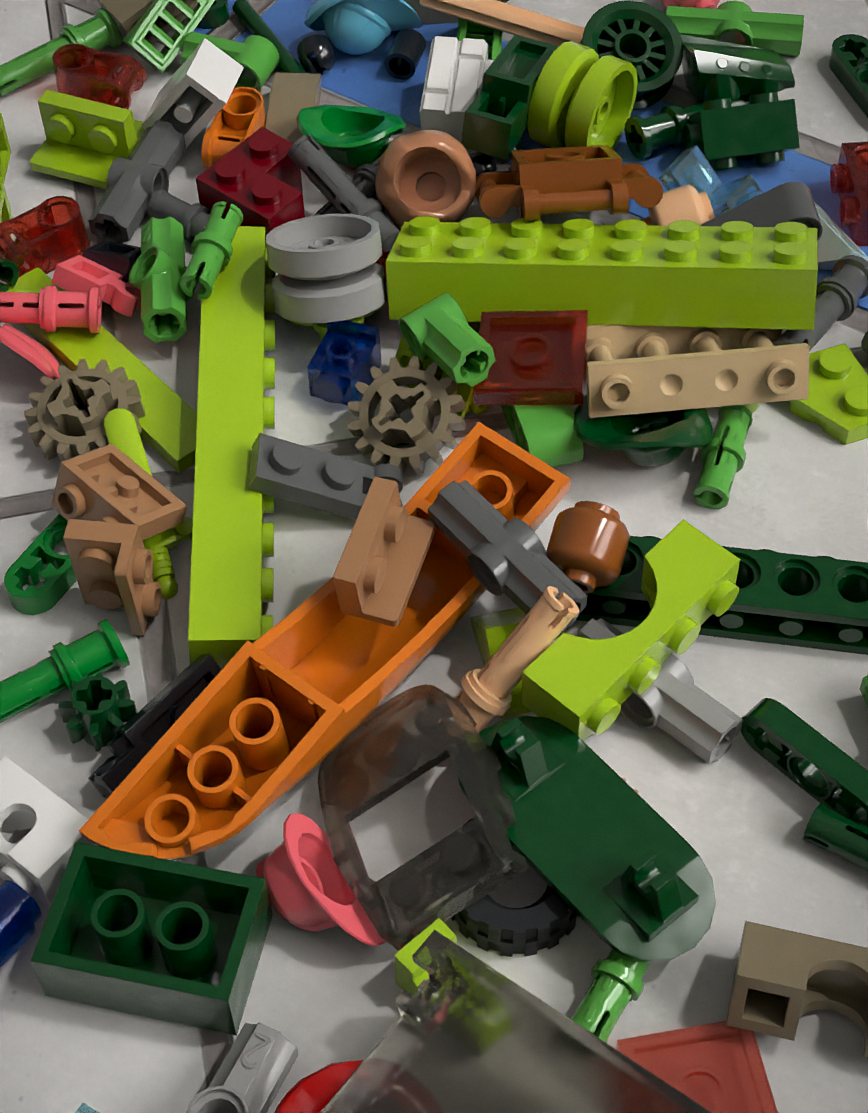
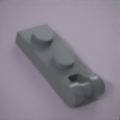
M259 433L252 445L248 489L356 520L366 498V494L362 492L368 493L374 476L396 481L400 493L403 489V472L398 466L393 464H380L374 467Z

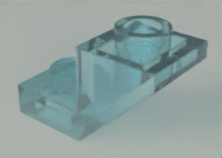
M697 145L683 151L659 177L667 191L688 184L693 186L698 193L706 191L715 217L763 194L751 174L723 185Z

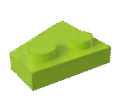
M845 343L810 353L808 399L789 400L791 402L790 412L807 422L818 424L826 434L844 445L868 438V374Z

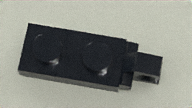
M210 654L200 655L123 725L115 733L116 736L106 745L113 756L109 757L88 778L103 797L112 794L221 671V668Z

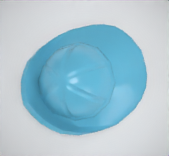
M316 0L309 7L304 24L311 30H325L331 43L338 50L350 55H362L372 51L390 35L391 31L406 28L414 29L423 26L416 11L404 0Z

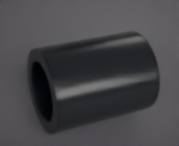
M409 28L402 29L397 33L384 63L386 71L392 77L406 80L414 75L426 47V41L421 33Z

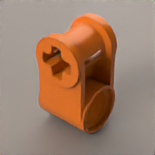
M237 87L233 89L227 103L215 115L211 126L205 132L201 151L203 168L207 170L261 127L265 128L264 101L259 91L251 87Z

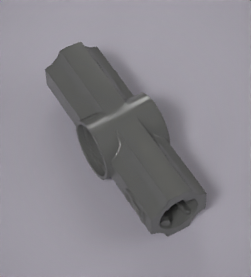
M156 120L152 127L146 128L128 158L117 157L112 162L107 177V191L88 220L91 233L102 241L108 240L118 243L130 241L147 213L148 203L153 194L160 189L169 190V175L186 149L184 135L179 133L172 123Z
M466 480L459 483L453 481L438 492L437 498L428 508V519L433 521L435 527L466 555L467 563L472 573L490 593L496 596L505 594L526 615L537 603L548 586L558 589L559 593L555 596L556 599L561 592L567 594L578 606V615L587 606V595L547 558L546 550L541 540L524 521L518 518H512L508 521ZM578 615L568 623L561 633L576 621Z

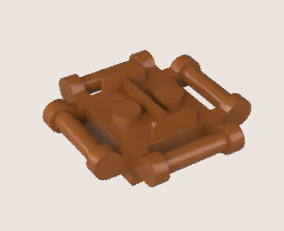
M608 144L510 151L511 167H508V171L485 172L476 177L475 196L479 200L481 210L485 215L491 218H498L505 215L510 207H517V215L519 219L523 218L524 221L540 220L541 214L607 210L610 215L628 214L629 199H634L641 207L651 208L660 203L664 192L661 183L653 176H650L642 165L638 163H622V158Z

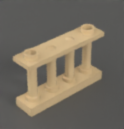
M569 324L571 374L573 379L587 378L588 415L590 418L808 399L810 347L807 343L774 346L773 342L780 338L782 329Z

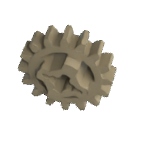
M418 356L411 357L407 368H402L396 357L390 358L389 362L390 371L384 374L375 366L370 368L374 379L370 386L362 382L356 383L355 387L363 396L362 400L348 402L347 408L359 419L353 420L347 426L353 436L361 437L355 446L363 456L372 453L370 461L374 466L387 464L390 460V464L398 466L404 472L406 464H411L416 473L420 475L424 474L425 460L431 458L434 463L440 466L443 463V458L439 451L444 446L453 450L458 446L451 433L453 430H466V423L463 418L455 414L466 408V404L461 395H452L458 386L449 376L441 379L443 371L437 363L433 362L424 371L423 364ZM405 384H418L415 388L399 387ZM381 400L379 414L374 417L375 409ZM406 409H409L414 416L408 423H405L400 416ZM441 414L438 426L433 434H431L434 418ZM399 443L416 445L411 448H394Z
M85 359L79 360L77 370L70 372L64 365L58 366L60 377L56 380L43 376L40 381L44 387V392H30L28 398L33 408L24 411V416L29 425L27 430L35 446L41 448L47 460L58 456L61 462L109 444L104 428V418L109 411L115 408H124L130 411L135 418L139 434H141L142 428L138 419L145 416V409L135 380L128 379L124 368L119 367L111 372L107 361L101 360L95 369H89ZM82 410H85V412L87 413L88 417H85V415H84V413H83Z

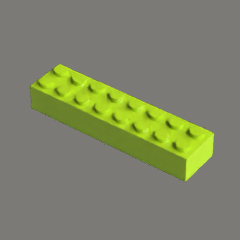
M422 216L414 218L410 222H404L386 259L389 320H398L439 295L448 293L461 308L467 322L814 330L818 273L817 228H807L806 225L799 222H782L775 227H753L748 222L730 221L719 227L700 226L694 221L678 220L671 222L668 226L647 225L644 221L636 219L622 220L615 225H594L593 221L581 218L571 219L563 224H542L541 220L524 221L523 218L514 220L512 223H491L489 219L484 217H470L461 222H440L436 217Z

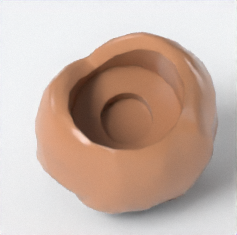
M421 130L411 134L399 135L389 143L380 157L375 177L377 199L385 207L384 210L391 221L400 229L404 222H410V220L422 216L436 217L440 222H459L474 200L476 170L465 147L446 132Z

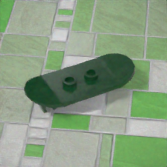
M520 716L501 720L480 731L466 745L458 762L457 771L460 789L469 803L602 941L620 955L643 962L672 960L696 947L710 929L716 906L712 876L693 847L578 735L562 724L546 717Z

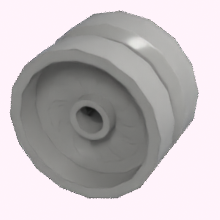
M356 214L309 216L275 227L266 235L269 268L278 273L272 280L275 310L284 319L300 323L345 321L364 316L380 308L387 301L384 267L376 263L383 253L379 222L374 219Z

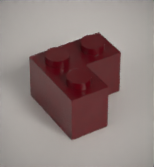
M261 127L196 177L199 203L208 207L211 211L215 203L226 202L225 210L221 216L223 219L226 218L231 204H234L243 213V221L240 226L265 227V235L284 223L305 218L301 169L287 156L290 147L294 143Z

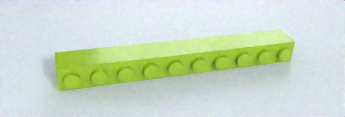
M238 227L231 243L233 247L232 257L228 265L220 269L211 296L201 301L188 647L190 664L200 655L210 654L221 670L247 641L254 643L273 628V615H262V603H274V568H263V557H274V523H263V513H274V496L248 489L252 445L259 433L264 434V429H275V397H265V389H275V358L265 357V351H275V320H265V314H275L272 283H266V278H275L276 272L269 268L265 227Z

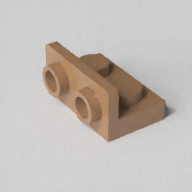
M112 443L62 461L52 499L53 508L66 520L78 519L139 525L142 540L182 524L187 505Z
M374 476L332 577L341 613L392 627L398 626L435 534L433 521L407 515V508L401 507L398 483L396 481Z
M68 519L63 539L84 603L94 604L103 609L124 607L132 635L145 636L149 617H157L159 614L162 589L161 584L153 580V554L151 549H145L139 525Z

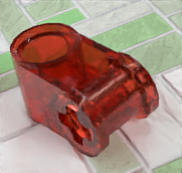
M73 43L59 47L52 56L57 91L59 93L129 109L132 101L131 95L134 91L140 90L146 81L144 67L135 58L126 54H115Z
M55 196L46 199L40 205L0 223V257L16 264L19 271L18 278L37 267L45 274H48L55 270L57 264L78 255L83 256V251L90 247L80 206L71 197ZM10 234H14V235H15V237H16L15 242H14V241L12 240V238L9 236ZM24 261L30 267L29 269H25L23 266Z

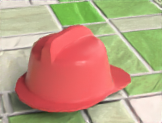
M301 813L290 814L283 824L284 841L269 856L259 862L256 867V876L266 879L269 898L275 909L285 921L302 930L317 932L339 925L345 932L362 943L371 946L384 944L388 938L389 930L387 920L378 902L341 859L324 831L309 817Z

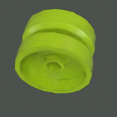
M573 41L562 43L554 50L544 65L535 84L528 112L527 126L529 137L535 143L548 148L608 144L614 150L624 133L625 123L630 118L635 103L638 85L637 69L631 62L612 55L602 56L599 59V55L594 49Z

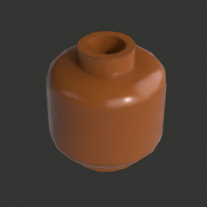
M593 501L577 502L574 507L565 509L557 515L546 550L547 558L585 594L593 593L595 587H605L616 582L622 569L630 539L627 527L619 520V513L605 504Z

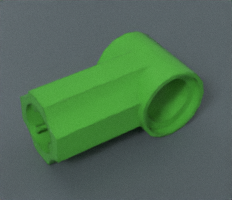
M192 31L184 40V48L181 55V63L183 64L206 38L244 67L234 88L251 87L257 91L261 90L278 65L280 58L274 44L267 38L259 35L246 37L243 43Z
M448 293L439 295L398 319L399 329L412 353L418 356L421 361L430 357L457 384L467 383L473 387L488 377V371L496 361L492 346L468 325L461 308Z

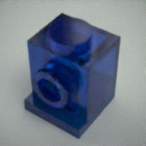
M348 320L328 322L327 332L307 366L310 396L343 405H348V402L361 401L363 396L355 387L356 383L362 382L370 386L374 381L370 368L375 366L380 369L382 365L380 329Z

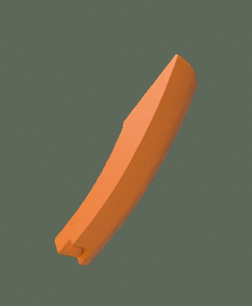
M478 422L404 505V508H407V515L429 520L428 508L437 498L438 492L453 481L459 483L466 480L508 521L512 518L521 519L535 532L569 492L571 479L481 422ZM435 527L434 537L399 625L395 627L341 613L333 578H331L298 608L254 643L247 641L81 827L79 830L81 836L99 847L161 859H176L209 850L238 834L293 788L342 743L414 671L485 592L486 589L472 573L467 563L466 555Z

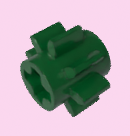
M98 672L96 676L87 677L80 682L73 681L71 683V701H63L58 705L63 722L67 723L66 729L70 741L75 744L84 739L88 744L94 746L95 751H100L102 747H106L111 739L116 736L115 733L137 714L135 702L130 700L131 696L127 682L121 680L114 684L108 678L103 677L102 672Z

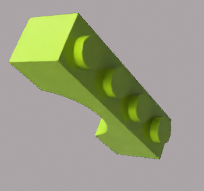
M683 519L644 556L641 590L651 607V612L647 618L633 630L612 638L588 639L563 633L522 672V704L538 717L552 719L567 727L583 741L593 732L597 735L604 733L619 715L621 704L634 691L637 694L644 693L658 677L662 667L661 664L673 652L678 655L686 652L698 637L701 625L712 614L717 617L721 616L733 604L739 593L736 580L740 559Z

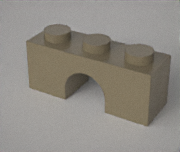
M745 921L734 971L726 1025L794 1041L799 1019L802 1015L814 1010H830L845 1015L858 1025L864 1036L863 1057L868 1058V948Z

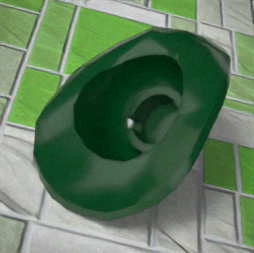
M587 393L576 407L574 413V428L578 438L597 449L620 450L626 458L639 466L654 467L669 464L677 459L686 447H704L712 441L713 428L706 408L590 418L588 415Z

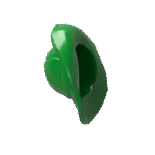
M324 104L301 109L296 118L297 126L303 135L308 136V134H311L317 143L323 145L325 152L332 160L340 165L351 168H358L363 164H371L382 154V148L388 143L391 135L400 134L407 128L406 123L400 116L370 107Z

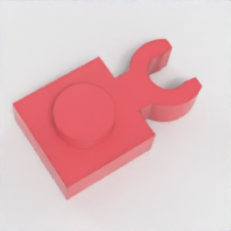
M81 255L56 265L52 284L74 292H89L91 287H100L102 301L109 304L115 311L128 317H133L136 309L141 311V290L131 283L123 282V275Z

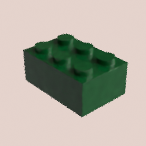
M75 842L31 958V964L45 996L237 1035L273 917L266 879Z

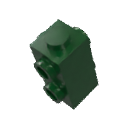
M778 92L749 96V105L732 107L731 98L703 102V111L688 116L689 124H686L684 127V143L687 153H693L694 164L709 162L710 171L739 167L738 158L755 156L756 165L785 161L784 152L800 148L795 99L779 101Z

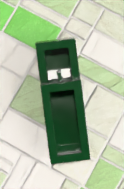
M519 35L513 36L484 72L482 90L465 111L461 144L466 149L507 160L510 151H513L527 127L529 105L539 75L554 50L559 46Z

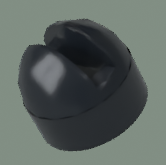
M312 35L303 39L297 46L300 64L307 73L323 75L324 70L330 71L333 68L335 52L328 37Z

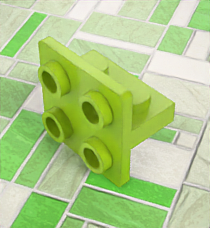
M46 90L38 100L46 140L30 159L31 168L33 171L107 189V177L112 162L117 157H129L145 131L141 127L143 122L133 119L132 110Z

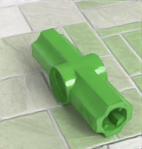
M737 0L722 3L717 9L667 6L666 15L672 20L682 35L774 50L778 55L798 57L800 54L804 15L753 12L750 6Z
M152 217L141 227V255L133 264L129 275L130 283L141 290L142 334L155 343L161 341L176 342L187 332L186 302L190 299V296L183 292L179 283L187 269L185 266L183 225L172 217L165 219Z

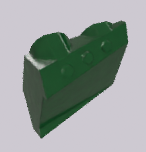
M680 34L683 44V59L681 63L686 87L697 101L706 102L731 98V101L738 99L740 95L779 92L795 87L791 66L774 50Z

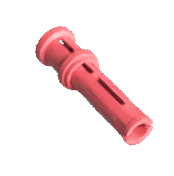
M46 285V288H41L40 293L0 292V323L40 324V328L45 329L46 332H55L57 327L89 328L90 333H100L102 318L100 287H91L89 292L58 291L56 286Z

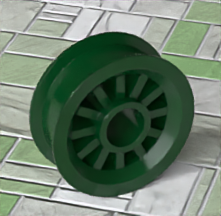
M618 1L599 9L587 22L580 44L594 49L599 55V59L602 56L612 55L634 65L637 69L638 85L632 110L644 109L659 102L669 91L683 59L682 38L672 20L659 9L638 1ZM623 53L630 54V55H632L634 58H630V57L624 55Z

